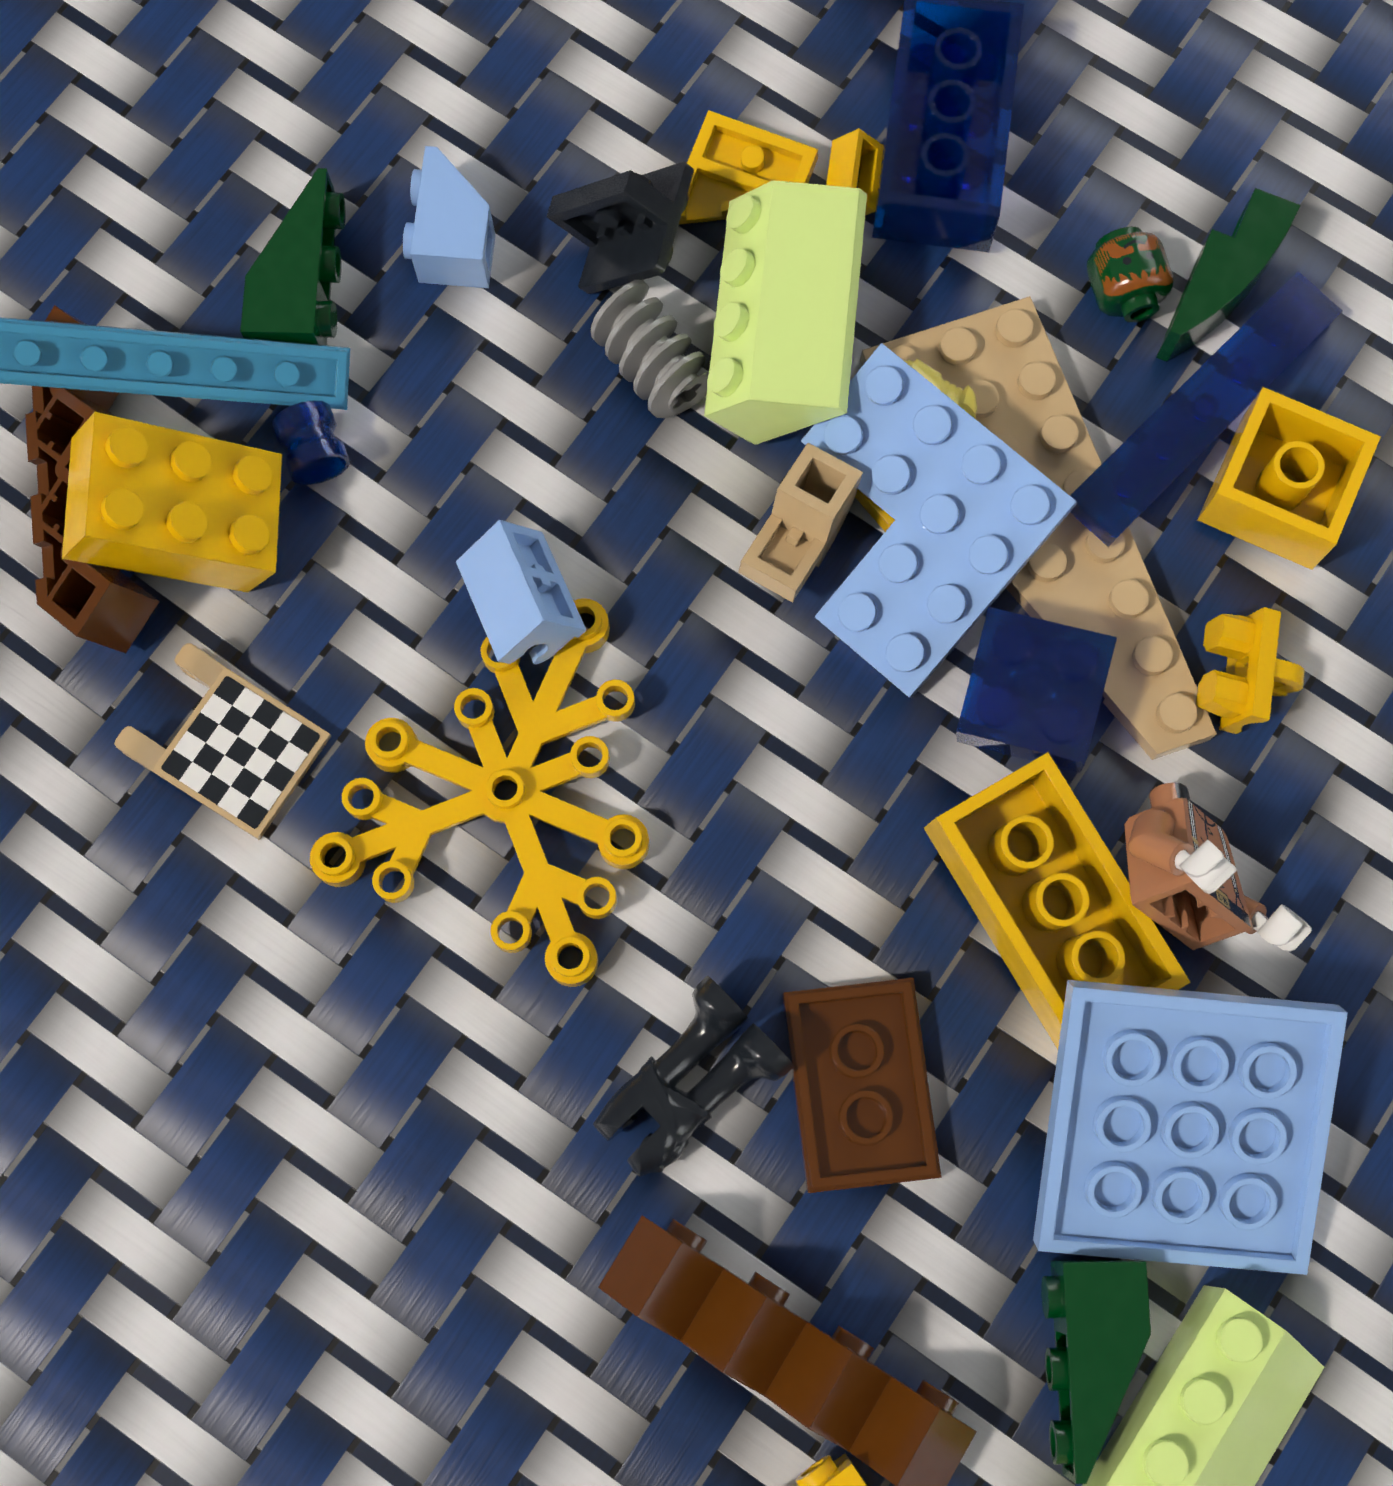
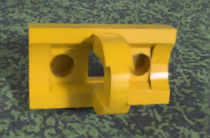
M1263 607L1246 617L1221 614L1208 621L1205 625L1203 646L1207 652L1227 657L1226 673L1212 670L1203 675L1198 684L1196 706L1221 717L1219 730L1238 734L1242 732L1244 725L1269 721L1272 696H1287L1288 693L1303 689L1304 668L1298 664L1276 658L1281 619L1280 611Z

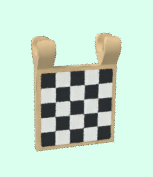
M187 643L178 652L174 661L183 673L210 689L170 745L165 749L132 726L125 727L116 738L114 744L116 748L135 762L260 840L329 741L331 735L229 670L195 645Z

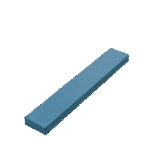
M0 317V383L347 410L351 348Z

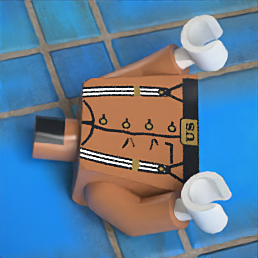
M1174 782L1165 783L1153 788L1149 794L1151 808L1129 817L1124 824L1132 905L1192 950L1243 932L1248 934L1258 932L1268 943L1278 946L1286 952L1294 951L1311 933L1312 927L1283 904L1268 919L1266 917V907L1243 894L1226 834L1222 828L1191 803L1189 791L1185 785Z

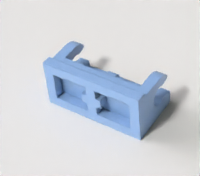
M498 520L456 561L498 662L511 664L523 656L530 647L539 644L529 654L535 665L540 664L551 658L573 637L579 638L587 631L543 532Z

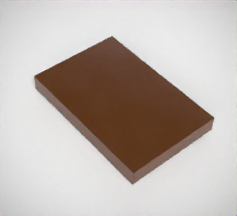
M914 978L784 992L783 1001L790 1058L794 1064L792 1074L807 1193L942 1178Z

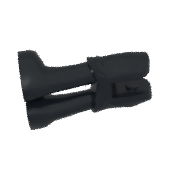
M708 975L696 986L692 993L696 1013L684 1033L657 1060L651 1056L640 1068L639 1072L611 1097L593 1123L597 1131L607 1141L613 1139L625 1127L630 1126L637 1119L636 1116L644 1109L660 1124V1127L653 1134L650 1133L643 1139L640 1147L627 1160L639 1177L652 1172L661 1173L665 1167L675 1162L688 1145L689 1137L712 1118L711 1113L740 1087L755 1078L777 1081L794 1067V1064L778 1046L753 1023L743 1032L727 1054L687 1093L675 1087L709 1053L728 1037L732 1036L749 1020L740 1007Z

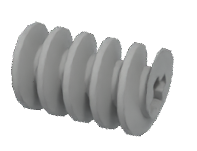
M634 280L621 287L602 305L591 325V337L598 345L605 347V355L614 364H619V373L628 382H633L634 392L642 400H648V410L656 418L672 417L690 409L707 395L709 371L700 376L697 375L704 366L706 357L700 351L683 357L690 348L692 340L686 333L670 338L678 322L672 315L657 319L662 312L663 303L657 297L644 300L648 294L649 286L644 280Z

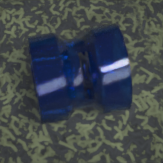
M315 400L300 402L284 409L274 418L272 425L280 445L287 447L289 451L285 462L293 482L300 485L319 484L334 479L348 469L351 461L343 441L335 438L334 432L337 423L328 403Z

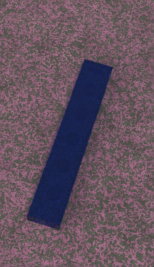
M1298 271L1070 495L1077 501V505L1071 513L1109 547L1251 405L1262 387L1268 388L1334 322L1343 310Z

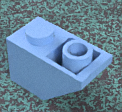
M425 146L422 170L414 169L411 176V203L417 207L414 223L406 222L404 227V258L412 259L419 283L489 289L496 237L490 206L438 147Z

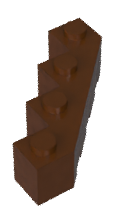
M55 305L45 320L88 325ZM32 386L33 412L25 414L28 462L37 465L38 494L30 496L33 544L42 548L43 578L35 580L37 605L76 637L126 654L159 601L120 571L121 569L62 559L71 438L94 412L115 416L108 410L119 395V392Z
M641 1216L600 1283L599 1289L638 1318L682 1342L722 1373L765 1396L809 1430L849 1451L895 1486L948 1485L977 1432L953 1416L959 1402L925 1380H922L917 1391L870 1362L868 1358L874 1348L839 1325L832 1336L828 1335L785 1307L784 1304L790 1294L770 1280L754 1272L748 1283L701 1253L707 1240L675 1219H672L665 1230L646 1217Z

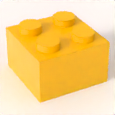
M1262 387L1241 418L1197 521L1313 570L1337 544L1381 436Z

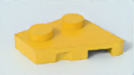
M708 110L687 161V164L694 168V173L688 190V203L681 214L679 225L726 220L729 201L773 180L809 183L818 160V149Z

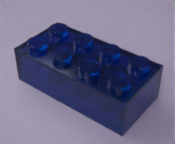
M904 0L872 238L989 253L1001 210L1024 4L996 0Z

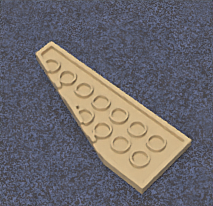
M1029 296L883 343L903 360H921L941 373L944 381L947 380L950 384H955L956 387H960L962 390L969 385L976 396V420L1077 501V505L1006 587L1010 594L1038 627L1042 624L1063 648L1061 654L1075 670L1080 668L1105 698L1103 703L1152 760L1211 740L1217 733L1208 712L1196 706L1197 686L1031 297ZM879 345L862 350L860 358L862 366Z

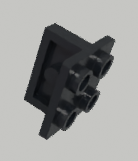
M683 161L643 175L629 170L552 196L546 217L589 247L578 285L581 290L587 294H592L626 285L634 280H644L664 273L673 255V242L681 214L688 203V190L694 168Z

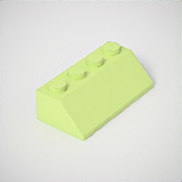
M773 180L729 201L704 416L754 445L847 413L867 194L860 188Z
M1204 1285L1095 1463L1087 1484L1082 1486H1255L1322 1373L1324 1366L1285 1329L1226 1288Z

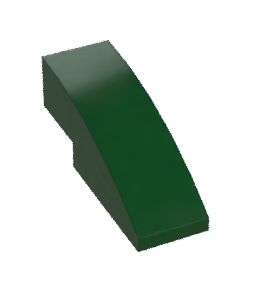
M1255 188L1237 221L1232 236L1214 229L1211 230L1195 261L1156 358L1166 362L1197 344L1236 309L1248 296L1268 267L1301 205Z

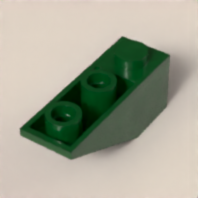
M318 168L245 276L240 329L243 338L327 345V338L336 337L337 308L335 302L330 301L331 284L340 283L342 262L340 249L338 246H334L336 229H344L346 208L343 193L335 192L327 168Z
M1057 1260L1051 1261V1276L1042 1277L1041 1298L1043 1313L1046 1319L1054 1318L1055 1347H1047L1045 1353L1046 1379L1049 1390L1058 1391L1059 1420H1051L1049 1425L1050 1452L1053 1464L1062 1465L1063 1475L1075 1484H1087L1151 1335L1146 1261Z

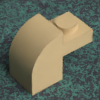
M807 443L778 487L772 513L742 558L738 573L793 602L815 566H820L833 544L854 501L863 472L818 447Z

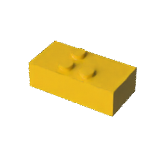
M1048 752L939 815L924 827V830L1057 1050L1059 1047L1067 980L1179 990L1191 983L1152 919L1132 905L1128 880Z

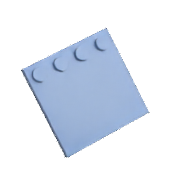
M1067 980L1033 1241L1038 1251L1307 1275L1348 1012L1335 1004Z

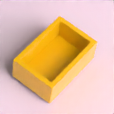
M94 412L71 438L62 559L250 592L276 573L282 454Z

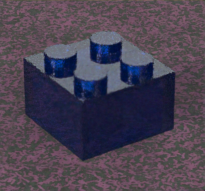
M988 607L956 730L957 742L1031 761L1048 752L1057 767L1081 773L1086 763L1117 637Z

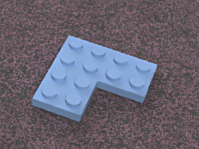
M881 343L850 380L847 413L814 424L801 440L805 446L807 443H810L862 471L863 474L857 489L895 520L815 615V618L909 698H912L1077 505V501Z

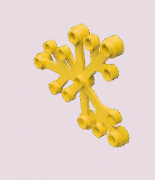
M587 598L573 601L579 614L588 613L595 618L593 626L587 629L579 638L573 637L555 653L534 701L531 698L518 665L520 658L511 664L494 662L489 658L492 647L488 637L485 638L481 645L480 651L483 662L489 671L495 673L518 731V736L508 757H506L492 721L495 713L493 703L489 695L478 688H469L462 691L455 700L454 711L461 725L469 729L483 767L419 741L410 725L401 719L385 718L376 722L369 729L365 739V748L371 760L381 770L396 773L412 766L465 788L470 792L420 810L382 794L381 790L372 780L356 778L350 781L343 789V806L356 819L368 820L373 818L385 823V825L355 837L341 832L325 834L315 842L310 852V865L313 872L330 886L344 887L359 879L364 871L367 860L395 850L390 861L382 863L374 871L372 885L375 892L387 902L398 903L406 900L413 892V875L432 835L482 815L495 822L504 823L524 874L508 910L499 914L492 922L490 930L492 940L499 949L507 953H517L525 949L532 937L530 925L538 909L551 941L545 952L546 968L555 981L568 987L581 986L594 976L598 967V954L594 944L588 937L574 931L562 899L578 905L586 916L593 919H602L614 911L617 904V895L614 886L605 878L591 877L586 880L548 864L530 816L598 844L600 854L605 862L617 869H631L638 866L646 858L649 851L647 829L636 817L621 814L606 819L543 793V791L579 777L596 778L601 776L607 770L610 762L608 748L601 739L594 736L582 737L574 743L570 753L533 767L542 745L606 720L613 722L623 721L632 714L635 707L632 688L626 682L614 679L603 683L599 687L596 696L559 710L584 653H591L600 649L609 636V620L605 609L598 602ZM617 691L626 695L628 698L627 703L619 710H611L604 705L605 697L611 692ZM480 700L486 704V709L480 717L471 719L463 715L464 707L468 702ZM395 732L401 735L400 745L395 750L383 751L380 749L379 743L385 734ZM586 748H596L602 753V759L596 766L585 767L578 761L579 754ZM510 780L516 783L518 788L513 798L500 800L495 797L494 791L500 782ZM362 789L373 791L374 798L370 806L364 809L353 807L352 799L357 791ZM620 829H628L635 835L634 844L625 850L617 849L611 844L612 835ZM333 847H343L346 851L344 862L338 867H327L324 861L327 851ZM392 871L403 873L405 878L403 887L394 893L385 892L382 886L384 877ZM594 887L604 888L609 893L608 903L600 909L590 908L585 903L587 892ZM517 921L523 926L522 937L515 943L503 942L499 935L501 927L506 922ZM568 946L578 947L583 952L581 964L574 969H566L559 964V954Z

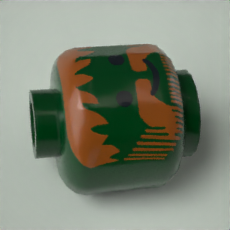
M1123 227L1104 235L1098 240L1095 250L1087 260V274L1097 306L1100 311L1108 316H1124L1126 322H1139L1148 319L1160 310L1159 303L1165 300L1173 289L1174 278L1161 240L1152 233L1142 232L1139 227Z

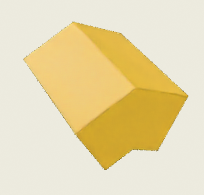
M858 128L832 140L826 185L857 188L860 168L858 188L867 194L865 215L876 211L884 145Z

